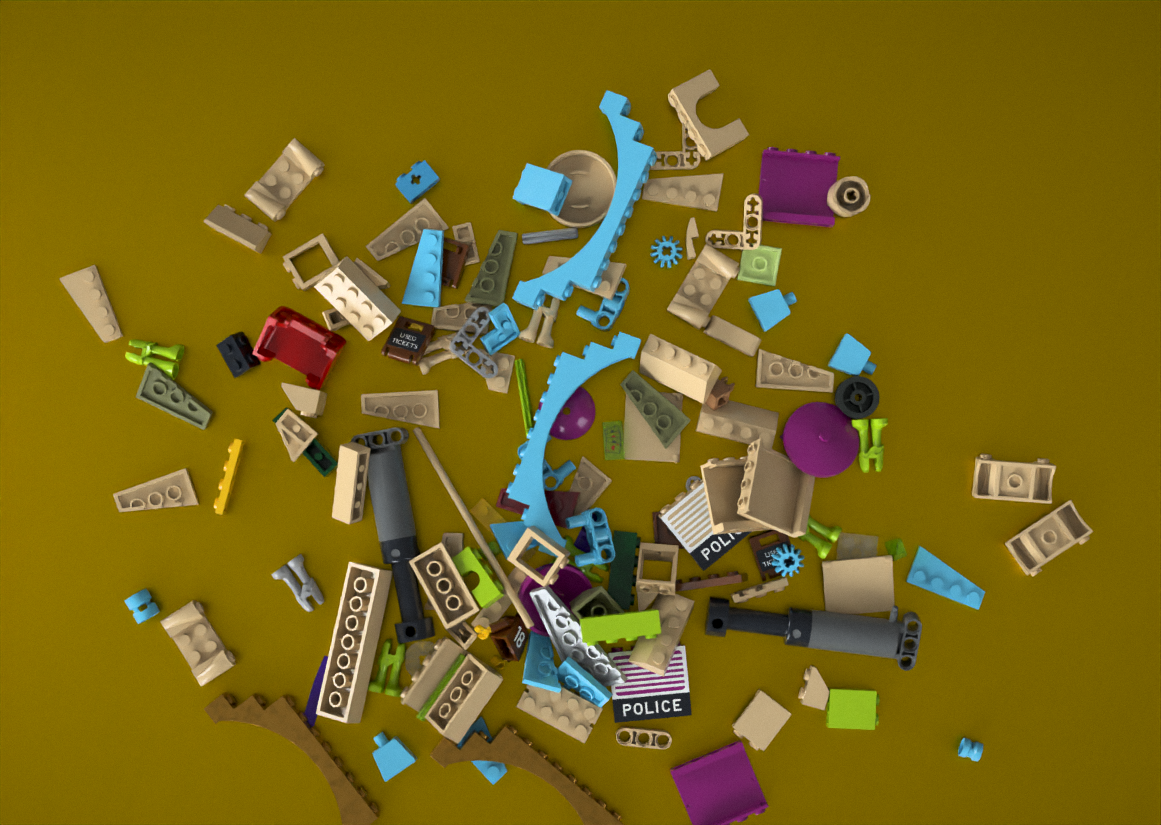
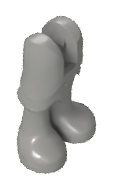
M300 554L288 562V566L285 564L271 575L275 580H284L295 594L298 603L307 612H312L314 607L307 597L312 595L319 605L323 604L325 600L316 581L307 574L303 566L304 557ZM289 567L298 575V577L302 581V588L292 575Z

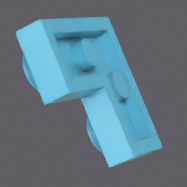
M502 303L488 313L495 328L480 338L486 352L490 356L517 338L520 333L509 307L505 303Z

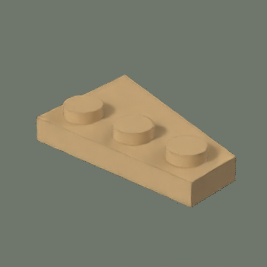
M469 302L433 308L431 325H434L435 329L458 332L474 310L485 307L491 312L492 306ZM484 311L481 313H477L479 315V318L476 321H474L473 319L471 320V322L476 323L479 328L481 327V325H479L478 322L481 319H486V317L484 316ZM490 321L479 335L484 336L488 333ZM468 325L465 328V333L475 334V328Z
M582 456L569 492H580L573 516L581 515L585 510H589L612 482L609 477L584 456Z
M781 577L732 592L730 596L734 603L740 604L749 601L748 598L754 596L756 598L766 596V592L774 590V593L785 590V586L789 584L787 577Z

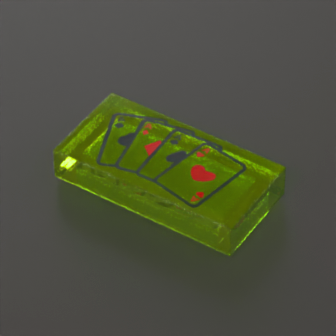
M622 421L602 422L605 460L625 459Z

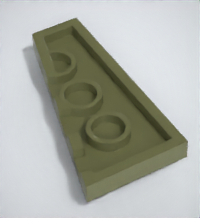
M498 230L488 251L489 253L480 267V271L472 284L469 294L465 298L466 302L498 307L504 303L518 233Z
M150 362L147 365L136 398L205 430L208 427L213 411Z
M634 370L620 384L665 449H667L691 419Z

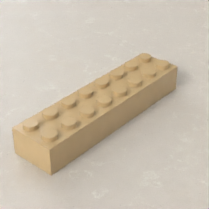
M349 562L316 714L344 723L361 722L393 571L363 563Z

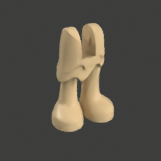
M553 297L551 307L542 304V306L538 307V310H534L530 324L527 329L519 333L518 338L534 343L543 315L545 320L538 336L537 344L553 348L554 340L551 337L553 321L556 322V317H558L560 299Z
M458 332L442 335V337H437L438 340L429 343L424 355L443 348L445 351L421 358L419 366L423 375L429 373L431 367L435 364L457 357L450 351L449 345ZM462 346L455 348L456 351L461 349L465 352L464 354L470 350L469 347L465 350Z

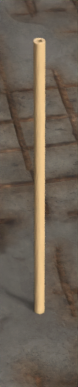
M420 427L415 428L413 432L523 622L528 629L533 627V621Z

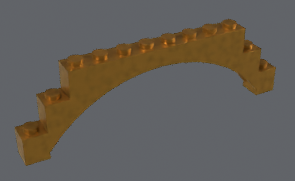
M225 692L204 708L215 724L219 721H237L260 726L283 736L304 751L327 779L340 810L342 825H370L380 816L378 813L380 810L374 802H369L366 798L368 796L366 791L355 784V777L351 772L344 770L342 767L344 764L338 756L334 757L330 752L332 751L330 745L319 738V731L314 726L311 727L308 724V717L303 711H298L295 707L296 702L290 695L287 697L284 694L267 708L264 698L261 695L257 696L255 693L237 707L233 696L227 695Z
M504 724L490 741H488L489 737L481 730L477 732L474 729L460 747H458V743L444 736L430 752V756L444 768L448 764L480 760L500 762L527 770L557 789L569 801L584 825H624L621 821L622 817L617 812L613 811L611 813L606 809L608 805L600 798L596 801L591 796L593 793L588 788L578 786L576 778L571 774L566 776L562 772L563 768L554 761L552 764L548 761L547 758L549 756L541 749L536 751L532 747L534 744L528 738L524 737L522 739L517 735L519 731L512 725L507 727Z

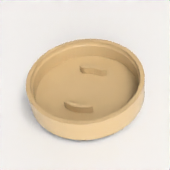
M585 150L569 151L555 158L546 169L563 174L573 182L559 216L552 215L551 213L550 215L559 223L572 228H587L603 221L610 208L617 183L615 173L609 163L601 156Z

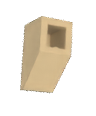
M810 665V668L805 670L803 679L806 682L804 688H800L798 698L801 699V704L825 710L829 690L817 668Z

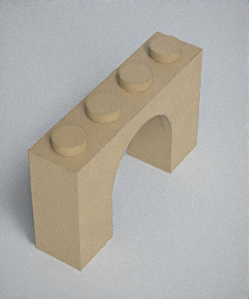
M710 69L675 87L668 94L670 105L675 107L679 120L687 127L689 137L695 141L698 146V152L706 161L740 143L749 135L740 118L719 129L709 128L698 119L696 115L697 101L713 93L720 86Z

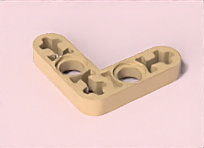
M682 123V151L656 152V160H661V156H665V166H661L662 162H656L655 166L650 167V170H692L698 167L700 163L698 146L696 144L691 147L686 144V138L689 137V134L685 133V131H688L685 124ZM697 149V152L693 151V159L697 161L690 165L689 162H686V159H689L690 151ZM675 156L678 159V163L671 166L667 163V158Z
M756 193L746 197L744 202L743 231L714 229L707 233L706 243L713 248L744 250L758 248L762 241V197ZM753 197L755 201L759 202V204L755 205V211H759V214L755 212L748 213V211H752V204L749 201ZM754 216L758 219L756 227L748 224L749 217ZM747 229L750 231L758 230V233H754V239L757 240L754 245H751V242L747 240L751 238L752 233L747 232ZM716 234L717 238H722L723 234H726L724 238L725 244H722L723 240H717L716 243H713L710 237ZM732 234L738 237L739 241L736 245L729 243L728 238Z

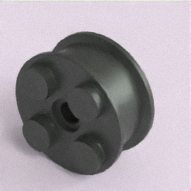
M855 376L844 380L835 392L836 406L851 419H861L871 415L879 404L880 397L876 385L870 379L862 376ZM856 394L860 397L859 401L855 400Z

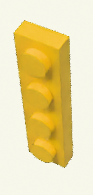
M235 438L234 442L231 441L228 450L231 453L230 458L226 460L223 469L226 472L225 477L220 480L218 488L221 490L219 498L216 497L214 502L216 514L226 515L245 440Z
M484 498L469 511L493 536L494 534L490 528L491 524L507 523ZM534 548L525 551L521 560L526 563L537 551Z

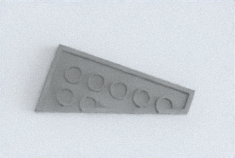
M549 586L530 591L529 594L562 663L569 656L605 687L626 682L628 678L599 644L587 646V643L582 642L580 622Z

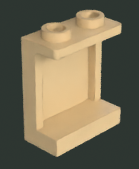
M758 689L754 699L738 720L732 724L734 728L733 733L741 739L746 737L750 740L748 744L758 751L760 748L764 751L792 714L761 689Z

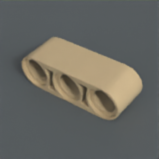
M714 315L711 316L704 330V333L751 357L754 356L762 341L755 335Z
M621 726L616 731V740L624 746L667 749L672 743L670 733L663 729ZM622 731L630 733V737L627 740L620 739L619 734ZM647 733L649 735L648 741H639V735ZM666 735L668 737L667 743L660 744L658 737Z

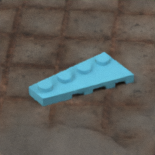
M423 229L402 304L440 307L444 230Z
M918 547L905 582L979 610L985 591L923 547Z

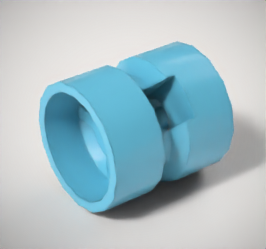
M147 588L125 600L129 610L134 611L133 617L138 624L160 612L156 603L150 601L152 596ZM146 604L148 608L141 612L139 607Z

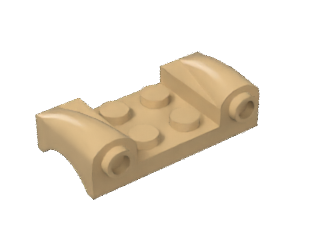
M295 138L282 151L283 154L258 182L256 181L244 195L274 222L280 220L285 215V210L314 177H318L324 170L325 164Z
M706 244L666 311L681 318L698 330L702 326L705 328L711 319L708 315L731 277L735 279L740 268L737 266L739 263Z
M980 454V457H976L972 496L983 499L1052 504V480L1056 466L1050 463L1049 459L1038 458V461L1027 463L1001 461L992 458L990 454Z
M1069 500L1007 541L1005 545L1027 576L1031 574L1033 577L1042 571L1040 567L1074 544L1079 542L1082 545L1090 539L1088 535L1093 531L1081 518L1072 501Z
M193 600L160 622L169 637H172L192 668V673L202 687L235 666L236 659L232 652L227 650L204 614L205 610L201 603Z

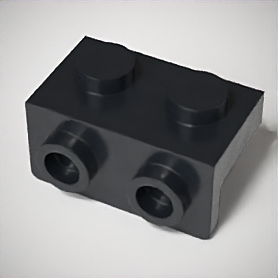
M244 332L232 334L216 345L234 378L240 377L250 369L261 364L257 356L252 354L253 349Z

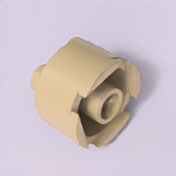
M850 176L842 178L830 187L827 195V205L838 216H854L864 211L869 205L871 199L869 187L859 177Z

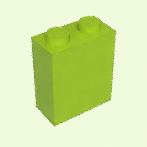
M828 687L829 696L827 699L826 726L828 728L875 730V725L879 723L876 706H879L880 701L876 690Z

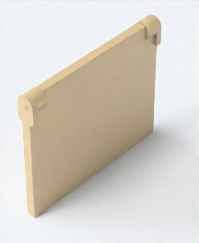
M659 392L682 412V393ZM626 393L622 459L680 462L681 433L665 449Z
M892 555L822 561L825 611L845 614L891 611L892 607L895 606Z

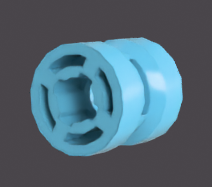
M964 737L960 743L958 755L964 758L970 757L971 760L978 762L983 752V743H974Z

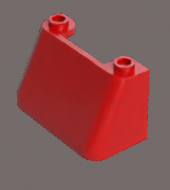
M280 306L268 316L252 354L263 362L271 361L274 358L305 374L307 376L305 379L307 385L312 389L320 391L346 345V340L293 309Z

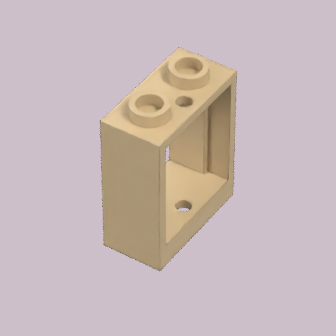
M323 233L283 256L285 269L288 273L292 272L295 277L292 279L295 286L303 291L315 286L324 274L340 262ZM320 244L332 267L304 283L291 259Z
M533 525L526 529L507 560L545 587L549 584L553 585L558 579L559 575L557 573L560 568L563 569L568 564L570 552ZM533 539H536L559 556L545 577L521 560Z
M640 542L636 592L675 595L679 545ZM644 560L673 562L671 582L642 579Z

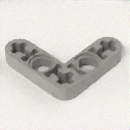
M480 307L474 310L454 336L449 348L454 355L481 376L493 378L498 373L496 363L472 345L490 321L488 314L490 311L485 307ZM484 311V316L486 317V319H481L478 322V324L481 325V327L479 328L478 325L474 322H471V320L473 319L474 321H476L479 318V315L477 313H481ZM468 325L475 328L473 336H468L465 333V328ZM461 341V346L465 350H467L468 347L470 348V350L466 352L464 357L462 356V354L465 353L464 351H462L461 349L457 351L455 350V342L459 343ZM472 352L477 353L479 356L477 363L469 361V355ZM485 359L486 361L483 364L487 367L492 365L491 370L493 373L486 374V369L483 366H480L479 369L477 366Z

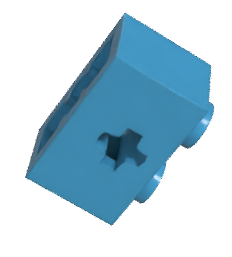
M425 160L423 162H416L407 175L403 173L396 179V187L410 204L414 203L440 181V178ZM413 178L419 179L420 184L414 183Z

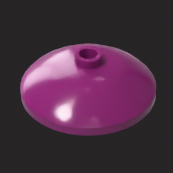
M580 386L566 401L549 433L551 436L561 440H573L581 437L591 428L595 419V404L591 395ZM542 402L539 403V410L542 408ZM566 407L570 409V414L568 415L563 413V409Z

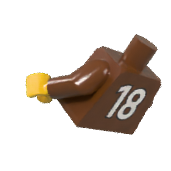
M516 613L515 616H503L500 620L489 624L487 628L482 625L475 627L474 630L479 633L476 636L483 640L492 632L490 637L501 658L494 656L490 661L496 669H504L507 661L508 663L520 661L529 633L519 613Z

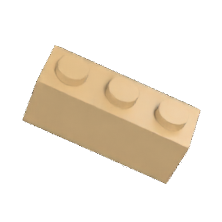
M218 204L204 220V223L260 254L272 235L267 231L269 227L260 222L257 225L252 223V218L243 213L241 216L235 214V209L226 204L224 207Z
M282 382L281 387L295 409L301 411L300 415L317 418L318 415L323 416L328 393Z

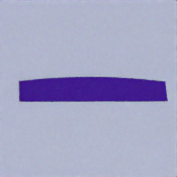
M324 656L305 710V715L308 717L307 722L311 727L315 725L318 715L316 711L328 656Z

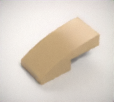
M694 217L690 218L686 231L687 260L696 257L692 239L698 238L699 234Z
M471 222L452 226L455 240L471 245L465 266L479 263L480 260Z

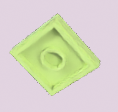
M759 245L754 250L742 249L737 280L775 287L782 248Z

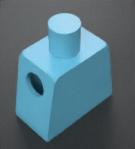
M777 289L751 297L748 301L763 331L766 332L791 314L788 306L796 303L797 299L793 292L782 296L780 290Z
M848 333L843 336L827 365L829 368L852 376H859L862 370L872 375L877 367L876 364L868 361L871 351Z
M381 732L373 738L379 748L372 754L385 782L418 759L397 736L388 740L385 734Z

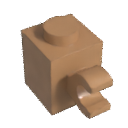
M723 377L721 381L717 379L705 402L713 411L727 404L730 392L734 390L735 383L728 385V377Z

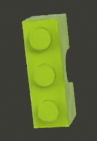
M466 547L454 556L452 560L462 577H467L473 572L479 575V585L471 592L481 607L487 609L505 595L502 591L504 587L498 579L495 581L491 575L493 571L489 565H484L481 561V553L476 548Z

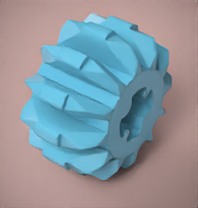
M662 236V243L659 239H656L655 243L658 246H651V249L657 252H652L650 255L651 257L657 256L654 260L655 264L662 261L660 264L661 268H663L665 262H667V267L671 268V261L677 265L678 261L676 258H682V255L676 252L682 251L683 248H676L679 240L672 243L673 236L669 237V241H666V237ZM663 248H665L666 250H667L668 248L671 249V251H670V254H671V255L669 256V255L666 254V255L664 256V255L662 254L664 250H662V249H663Z
M783 544L782 551L777 547L776 551L779 554H772V557L777 560L771 562L773 566H777L775 571L777 573L781 571L783 577L786 576L787 572L790 577H793L794 570L796 573H800L797 567H804V564L799 562L804 559L803 555H799L801 550L799 548L795 550L793 544L790 545L789 549L786 544ZM790 556L792 561L786 565L784 559H788Z

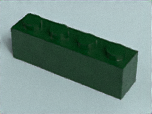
M286 407L272 421L276 423L284 412L290 408ZM315 437L305 449L303 455L324 477H328L338 468V460Z
M614 530L613 546L615 558L610 564L608 593L622 609L629 610L630 606H634L635 594H631L632 586H636L637 575H633L634 567H638L639 556H635L636 548H640L641 537H637V532Z

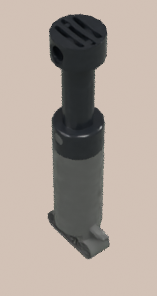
M396 427L356 435L351 439V442L358 443L362 438L365 442L364 446L370 448L367 480L383 564H391L402 620V622L394 624L398 643H405L436 636L433 617H424L418 579L409 563L410 560L421 554L400 446L408 441L409 433L403 427ZM397 431L401 433V439L399 441L395 439V433ZM379 434L383 438L381 445L377 443V436Z
M710 596L706 611L705 635L725 637L726 630L779 636L783 637L784 644L789 646L897 659L899 667L902 670L908 671L916 664L922 624L918 614L915 612H907L903 616L902 621L897 620V606L892 607L889 619L798 607H789L786 614L729 607V599ZM916 621L915 625H908L909 622ZM907 639H913L911 643H905ZM903 657H910L906 661L902 660Z

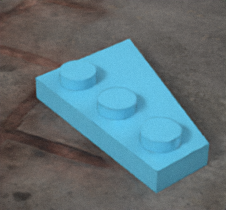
M524 521L490 525L506 560L526 529L530 527L523 524ZM533 539L527 550L537 546L536 539Z
M533 631L530 632L522 683L559 693L561 691V684L558 683V671L554 665V653L550 637L539 635Z
M569 656L557 668L558 681L564 683L563 687L568 690L573 688L579 692L582 698L600 708L613 695Z
M483 716L470 726L465 736L459 742L458 747L465 742L474 729L477 732L480 730L489 737L488 741L492 739ZM480 760L471 761L493 785L507 772L504 763Z

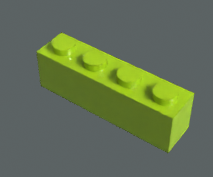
M658 609L579 618L582 642L587 643V646L598 645V641L606 640V643H616L620 638H626V641L638 640L637 636H645V639L657 638V634H661Z

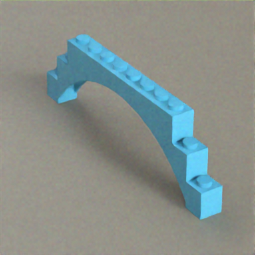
M607 90L599 106L602 113L607 115L611 123L618 150L617 183L606 217L591 240L568 262L539 278L526 282L520 280L512 297L517 303L538 310V307L542 306L545 300V293L566 301L567 297H570L573 292V284L592 292L600 286L602 281L601 275L609 266L611 253H614L617 249V240L625 231V222L627 218L631 217L634 202L640 198V189L643 183L647 182L649 177L648 171L651 166H654L657 159L653 147L638 142L641 141L644 135L641 123L625 117L631 111V103L627 97Z
M619 332L618 336L614 335L611 346L614 347L613 349L591 342L590 346L586 345L582 356H585V359L562 352L561 356L557 355L554 366H556L555 373H550L547 384L550 385L547 392H543L540 400L543 403L541 410L537 409L533 419L536 421L534 428L530 427L527 438L530 440L527 446H523L520 457H523L521 464H516L513 475H516L514 483L510 482L506 493H509L508 498L530 505L529 509L525 508L521 518L524 520L523 524L530 527L534 525L564 548L567 540L561 537L556 528L545 497L543 462L546 444L557 415L576 389L600 370L627 358L635 359L641 339ZM537 541L538 551L557 558L559 557Z

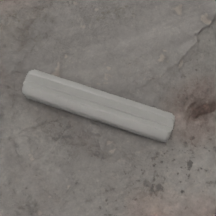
M567 228L522 234L523 244L574 239L578 238V229Z

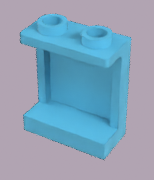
M527 163L522 171L519 184L515 188L513 199L520 204H528L546 210L552 215L559 216L573 181L563 174Z

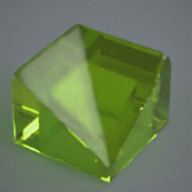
M896 537L885 542L888 554L892 555V561L908 555L901 538Z
M496 540L488 543L494 556L502 553ZM479 548L478 551L481 553L484 560L488 561L482 549Z

